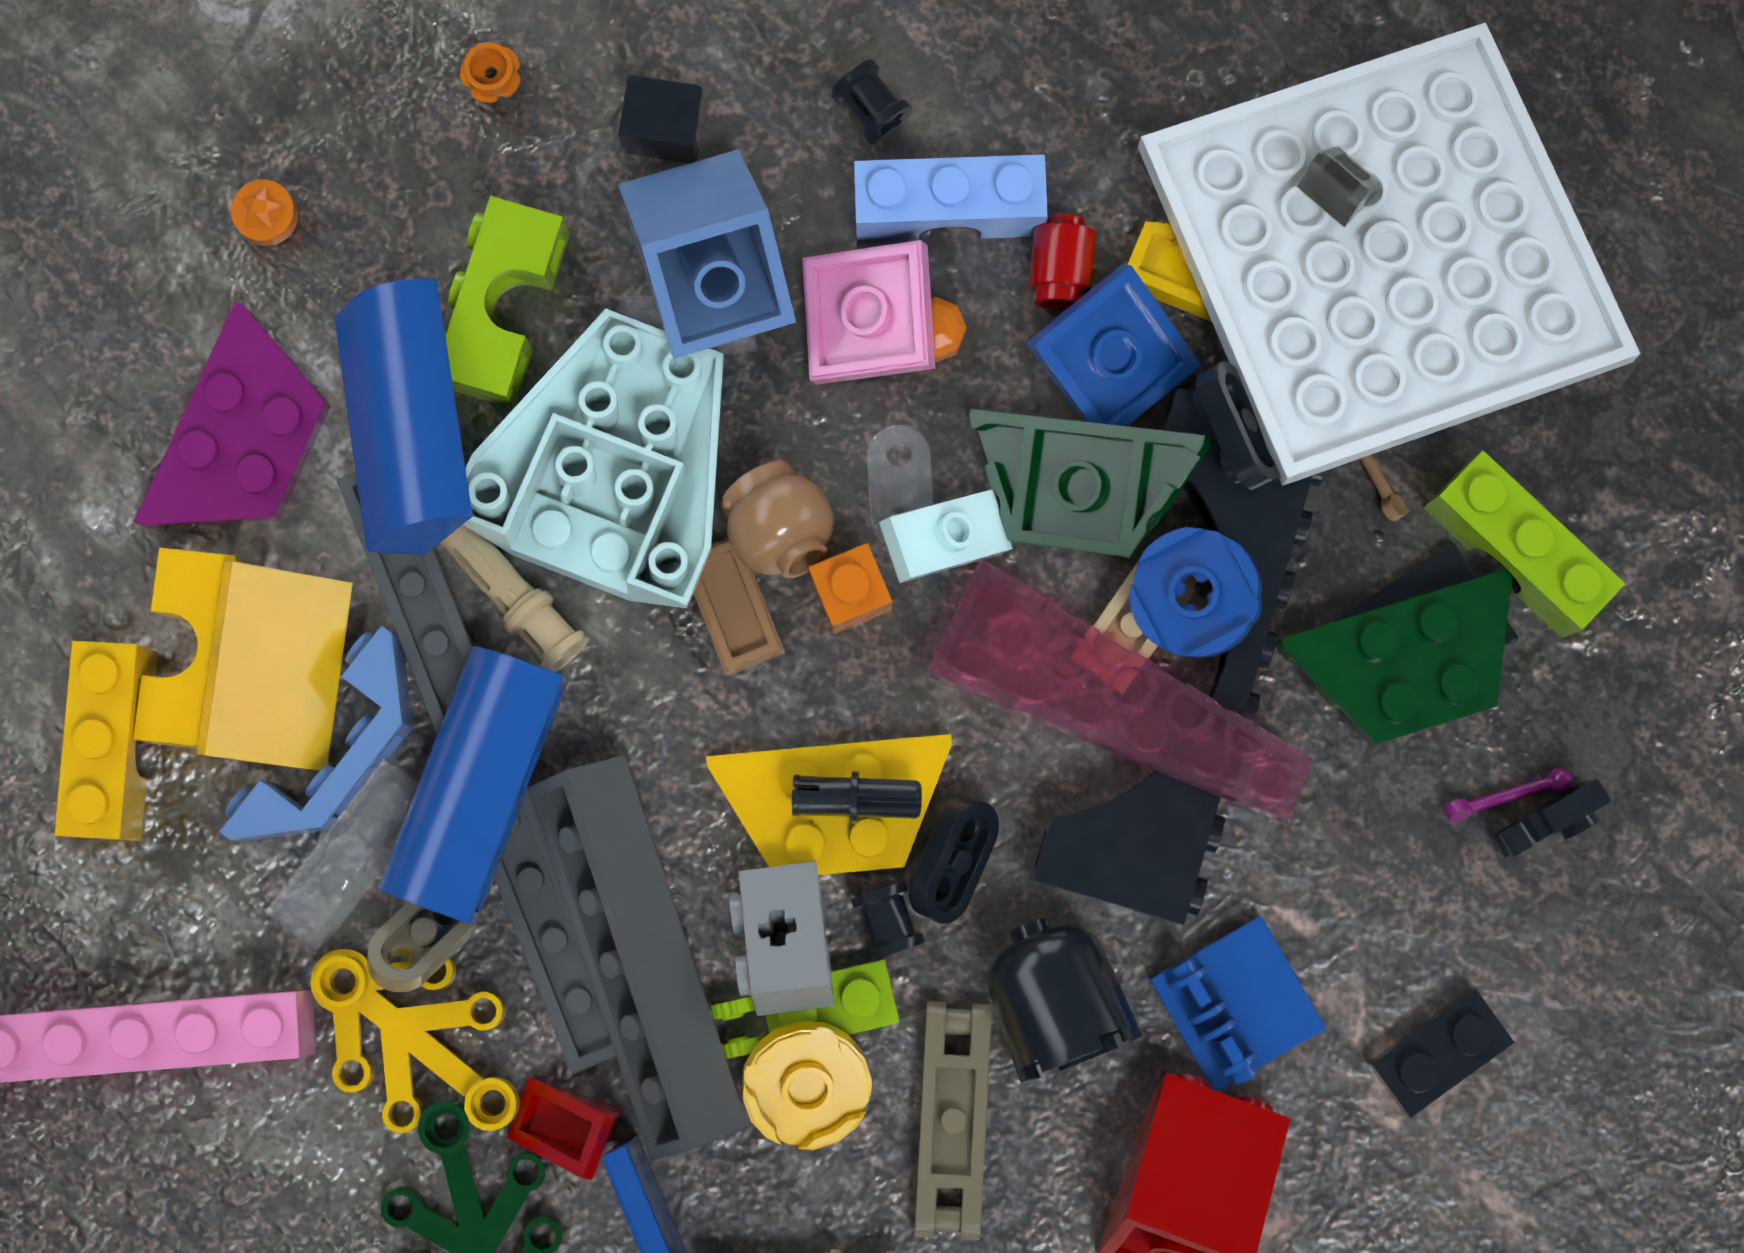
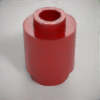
M1053 214L1047 217V223L1034 227L1029 289L1035 292L1034 304L1036 306L1049 310L1065 311L1092 289L1096 231L1084 226V218L1072 214Z

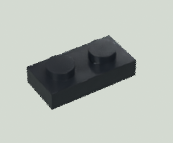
M1470 988L1370 1060L1368 1065L1406 1117L1412 1118L1515 1042L1477 989Z

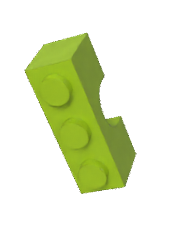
M493 196L489 198L485 213L477 212L475 214L467 238V247L473 250L466 273L462 271L456 273L448 298V305L450 308H454L448 330L447 332L445 331L454 391L507 407H516L533 348L525 336L496 326L494 310L499 298L513 287L531 285L549 291L553 290L570 236V231L562 216Z
M1481 451L1465 463L1423 507L1468 551L1473 548L1481 549L1505 566L1521 587L1515 595L1561 638L1583 630L1626 584L1484 451Z

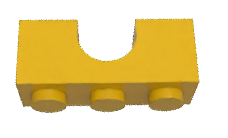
M159 548L151 612L169 619L187 620L196 633L198 646L193 662L180 674L171 677L141 676L133 740L151 744L197 748L224 562L250 563L234 555Z
M72 641L54 836L142 842L147 778L141 777L137 771L135 760L136 740H133L141 676L156 677L157 651L137 644Z

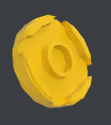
M797 1021L774 1029L754 1046L743 1068L742 1097L750 1121L767 1139L782 1145L781 1141L789 1145H797L798 1149L816 1150L842 1140L859 1126L866 1113L865 1107L869 1102V1096H871L872 1078L862 1048L847 1032L825 1022Z

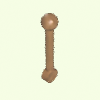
M1373 455L1360 458L1383 499L1381 501V508L1385 516L1391 521H1397L1404 517L1408 511L1407 505L1400 495L1393 493Z

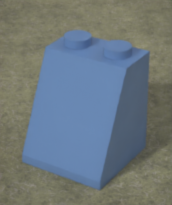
M739 149L618 184L633 238L673 359L796 323L768 208Z

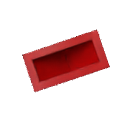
M529 1076L520 1099L518 1113L512 1121L507 1138L576 1176L592 1181L603 1169L602 1159L610 1150L624 1109Z

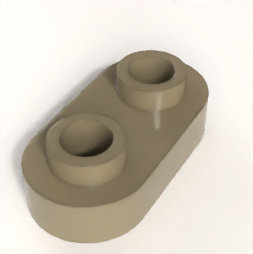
M407 902L372 936L368 946L367 957L369 974L377 985L388 991H412L424 984L470 939L476 930L477 923L472 925L456 920L453 924L441 925L434 920L440 913ZM403 956L408 958L412 964L407 968L397 969L391 966L389 961L394 957Z

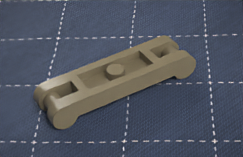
M927 1000L914 1237L934 1238V1232L936 1231L960 1233V1240H980L992 1017L991 1004L972 1003L971 1009L946 1008V1001ZM945 1034L969 1035V1055L944 1053ZM937 1187L961 1188V1206L936 1205Z

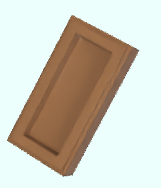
M728 538L712 544L711 552L693 594L725 675L730 676L783 655L785 651L753 571L747 568L737 557Z

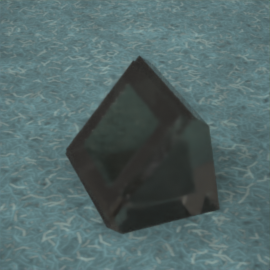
M1339 146L1318 152L1296 186L1344 228L1382 189V186H1380L1381 182Z

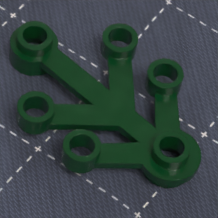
M442 1100L432 1104L422 1113L418 1123V1134L421 1142L428 1150L441 1155L458 1224L425 1206L420 1193L410 1186H399L388 1192L381 1202V1215L390 1226L395 1228L407 1227L450 1253H496L530 1192L536 1190L545 1182L548 1176V1164L545 1158L532 1151H523L513 1157L507 1167V1181L485 1218L466 1144L473 1135L474 1125L469 1121L465 1113L464 1104L455 1100ZM443 1114H452L459 1121V1132L453 1138L443 1136L438 1130V1120ZM528 1159L537 1165L539 1175L535 1182L525 1183L518 1178L516 1167L521 1160ZM396 1195H403L411 1200L413 1212L409 1218L402 1219L393 1213L391 1203ZM540 1214L534 1217L524 1229L523 1241L525 1246L521 1253H554L564 1241L565 1229L562 1222L551 1214ZM545 1223L554 1229L556 1238L551 1246L543 1247L534 1241L533 1229L537 1224ZM418 1249V1250H414V1251H412V1252H410V1253H431V1252H430V1251H427V1250H424V1249Z

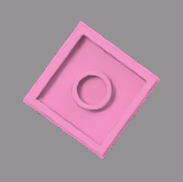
M917 240L802 258L809 378L811 382L825 384L936 369L928 245Z

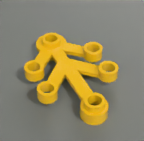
M338 949L325 954L319 959L311 974V990L319 1005L333 1012L337 1061L332 1069V1079L340 1090L347 1093L361 1091L372 1083L375 1076V1067L372 1060L362 1053L361 1013L379 1027L381 1032L387 1102L382 1109V1120L390 1131L404 1134L416 1129L419 1119L425 1111L422 1101L414 1095L410 1054L465 1097V1114L475 1127L485 1131H495L512 1122L520 1106L519 1094L515 1086L502 1077L484 1078L427 1032L471 1026L480 1031L496 1028L502 1023L506 1014L505 1003L497 993L483 991L472 995L468 1000L398 1008L377 991L384 988L377 985L371 978L367 967V957L362 953L352 949ZM452 957L444 963L446 975L442 981L433 983L427 980L421 986L428 990H439L449 986L456 976V964ZM411 961L390 963L391 966L397 969H404L412 964ZM341 969L350 970L356 980L353 990L347 994L340 992L335 986V976ZM482 998L491 1000L496 1007V1015L490 1023L480 1022L474 1014V1007ZM350 1060L359 1062L364 1070V1077L358 1085L348 1083L343 1076V1068ZM496 1090L504 1096L505 1108L501 1114L494 1115L485 1110L483 1098L488 1091ZM398 1101L408 1102L413 1107L414 1118L409 1125H401L393 1118V1107Z

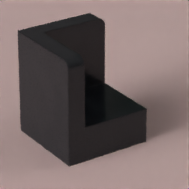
M628 75L618 132L624 154L684 163L696 162L699 152L696 133L703 97L702 88L696 84Z

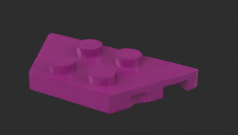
M234 302L134 522L146 528L155 529L161 528V525L192 523L200 526L217 525L239 520H246L248 522L279 521L331 406L243 304Z

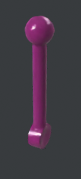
M1557 767L1546 778L1469 801L1467 799L1454 800L1444 807V812L1449 822L1456 823L1465 820L1474 812L1550 789L1557 792H1565L1573 785V775L1568 769Z

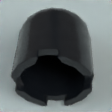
M1046 918L1028 922L1010 931L1013 943L995 955L989 964L986 979L989 995L1021 1084L1041 1078L1036 1067L1040 1065L1042 1073L1056 1067L1063 1071L1117 1049L1118 1045L1114 1035L1120 1034L1122 1042H1130L1141 1038L1142 1035L1106 953L1094 934L1083 927L1074 925L1050 928Z

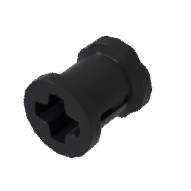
M867 60L858 64L854 69L847 72L831 91V97L837 104L845 103L865 128L863 136L870 145L876 144L894 133L909 118L913 110L906 100L898 101L878 76L879 66L874 60Z
M905 881L850 899L853 908L861 910L872 943V947L868 950L870 961L925 943L923 933L915 932L903 897V894L908 890Z

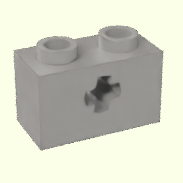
M816 861L739 871L741 894L730 895L729 902L734 934L745 933L747 955L735 957L740 996L751 994L757 1016L835 1006L822 888ZM781 932L788 933L786 934L785 945L772 946L775 944V934Z

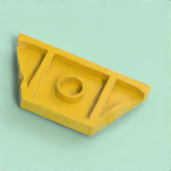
M951 734L715 755L706 756L708 769L769 867L816 861L819 875L904 868L950 751L952 736ZM853 771H859L860 778L917 780L921 783L922 787L921 813L915 819L859 817L857 824L851 823L850 817L811 815L795 817L792 816V789L795 790V787H793L794 774H801V776L851 778Z

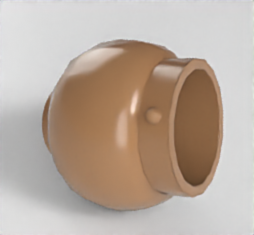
M780 460L760 465L741 476L729 487L722 497L720 506L728 518L726 527L728 539L737 557L752 571L769 576L783 574L785 578H796L809 572V566L822 562L827 555L828 549L826 544L830 541L835 525L831 505L819 485L810 478L796 474L790 463Z

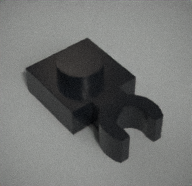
M1598 779L1582 781L1529 811L1523 818L1498 830L1491 837L1504 858L1509 855L1515 857L1551 834L1560 832L1564 839H1569L1587 830L1599 821L1594 811L1608 804L1611 800Z

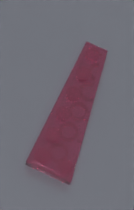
M979 560L928 669L931 678L1287 825L1314 766L1313 759L1238 713L1218 705L1215 699L1188 683L1185 685L1154 666L1153 662L1134 650H1127L1101 634L1100 630L1081 618L1076 619L1051 604L1043 595L983 560Z

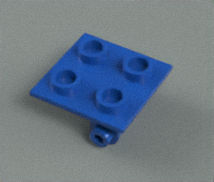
M1262 916L1255 918L1150 978L1151 983L1208 1083L1211 1085L1212 1090L1220 1091L1233 1082L1235 1085H1239L1249 1080L1258 1073L1257 1069L1326 1030L1324 1023Z

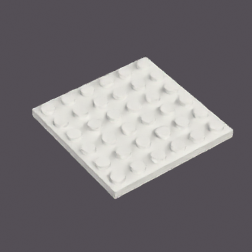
M1486 22L1141 136L1138 150L1230 364L1238 371L1269 454L1279 471V479L1282 486L1630 364L1640 355L1639 349Z

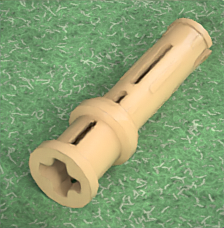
M464 525L440 542L441 546L451 554L458 565L504 615L502 621L505 624L504 629L510 636L519 635L542 661L540 667L556 673L572 661L589 641L587 634L583 630L576 632L552 606L554 598L548 591H543L541 588L534 590L492 542Z

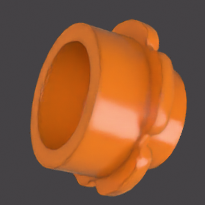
M492 42L480 43L471 48L466 54L460 67V79L464 87L471 89V95L474 99L482 103H494L499 97L508 98L512 96L518 89L521 81L520 75L517 74V70L520 68V61L517 55L508 47ZM493 68L497 71L494 78H487L485 75L488 69Z

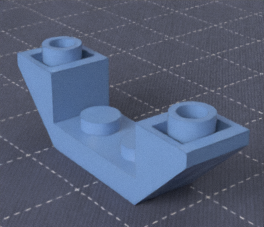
M381 625L375 634H372L370 631L364 633L349 650L345 661L350 666L341 677L374 701L381 709L376 716L367 713L353 727L345 741L351 748L337 766L334 767L328 764L314 777L305 792L311 798L309 802L304 806L273 782L260 780L255 787L247 784L234 796L227 806L225 815L230 819L220 830V833L229 840L251 841L332 830L338 826L414 728L405 653L398 635Z

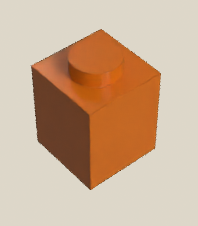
M868 543L808 567L810 579L834 635L892 611V599Z

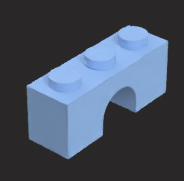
M1045 155L854 161L857 243L919 240L920 233L940 227L974 228L980 231L981 239L1033 237L1034 227L1047 221Z

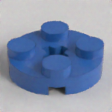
M1191 527L1171 531L1151 543L1137 563L1139 567L1134 574V582L1131 584L1129 595L1134 619L1140 630L1151 642L1175 655L1196 658L1220 655L1240 643L1261 615L1262 583L1255 562L1239 543L1216 531ZM1193 575L1200 583L1210 580L1213 591L1207 595L1208 605L1202 610H1198L1193 604L1183 607L1179 600V596L1187 591L1184 580Z

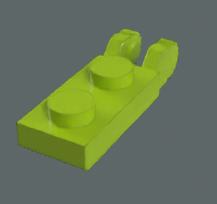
M885 959L831 971L835 1006L765 1015L769 1033L776 1028L797 1021L825 1022L847 1032L849 1035L900 1023ZM747 996L711 1005V1011L714 1020L722 1019L726 1021L742 1017L744 1013L755 1011L752 997ZM769 1033L753 1037L746 1035L729 1039L725 1044L721 1045L725 1058L730 1059L750 1054L754 1046Z

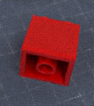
M1166 1073L1151 1094L1097 1253H1257L1291 1118L1273 1112V1108L1260 1099L1246 1096L1234 1098L1212 1090L1211 1085L1207 1081L1189 1074L1174 1076Z

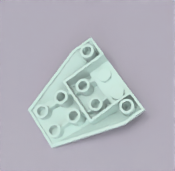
M605 309L471 455L465 469L473 517L463 525L515 557L626 600L687 608L711 552L724 354L709 348L673 359L663 330Z

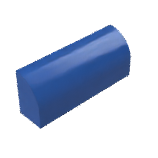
M417 278L387 282L369 288L351 299L334 317L367 552L426 555L473 517L437 279Z
M476 646L471 647L378 886L379 891L467 924L476 925L568 684L563 675L496 651Z

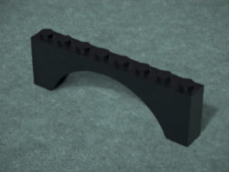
M1177 388L1170 400L1162 431L1211 437L1210 448L1182 490L1192 502L1206 530L1216 531L1236 541L1252 557L1259 571L1262 583L1261 615L1240 643L1220 654L1212 686L1196 721L1181 743L1159 767L1123 794L1101 805L1080 812L1054 816L1047 820L1030 881L1176 925H1185L1187 914L1197 916L1205 897L1208 879L1199 877V872L1205 851L1215 854L1223 834L1225 817L1216 813L1223 790L1233 792L1240 774L1243 755L1234 753L1240 729L1250 731L1258 711L1261 695L1251 692L1258 667L1267 670L1274 655L1278 633L1269 631L1275 607L1285 609L1294 585L1295 572L1286 570L1293 546L1300 549L1303 547L1310 529L1313 512L1303 510L1309 487L1319 488L1326 472L1323 471L1283 486L1278 478L1256 490H1250L1242 483H1234L1227 476L1221 465L1219 454L1222 448L1212 426L1201 418L1193 401L1194 392L1182 388Z

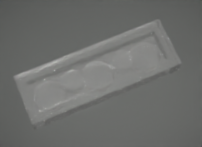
M384 758L265 913L314 951H321L387 866L419 782L392 761Z

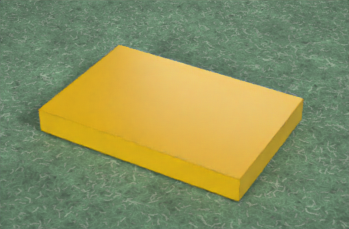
M234 561L224 562L196 755L320 771L328 765L353 583Z

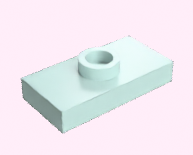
M993 490L894 515L879 522L899 583L997 556L1013 549L1011 542L1007 539Z

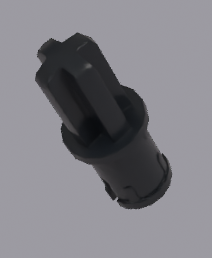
M853 771L851 778L801 776V774H794L793 787H795V790L792 789V816L795 817L800 815L850 817V822L857 824L859 817L915 819L921 813L922 787L921 783L917 780L860 778L859 771Z

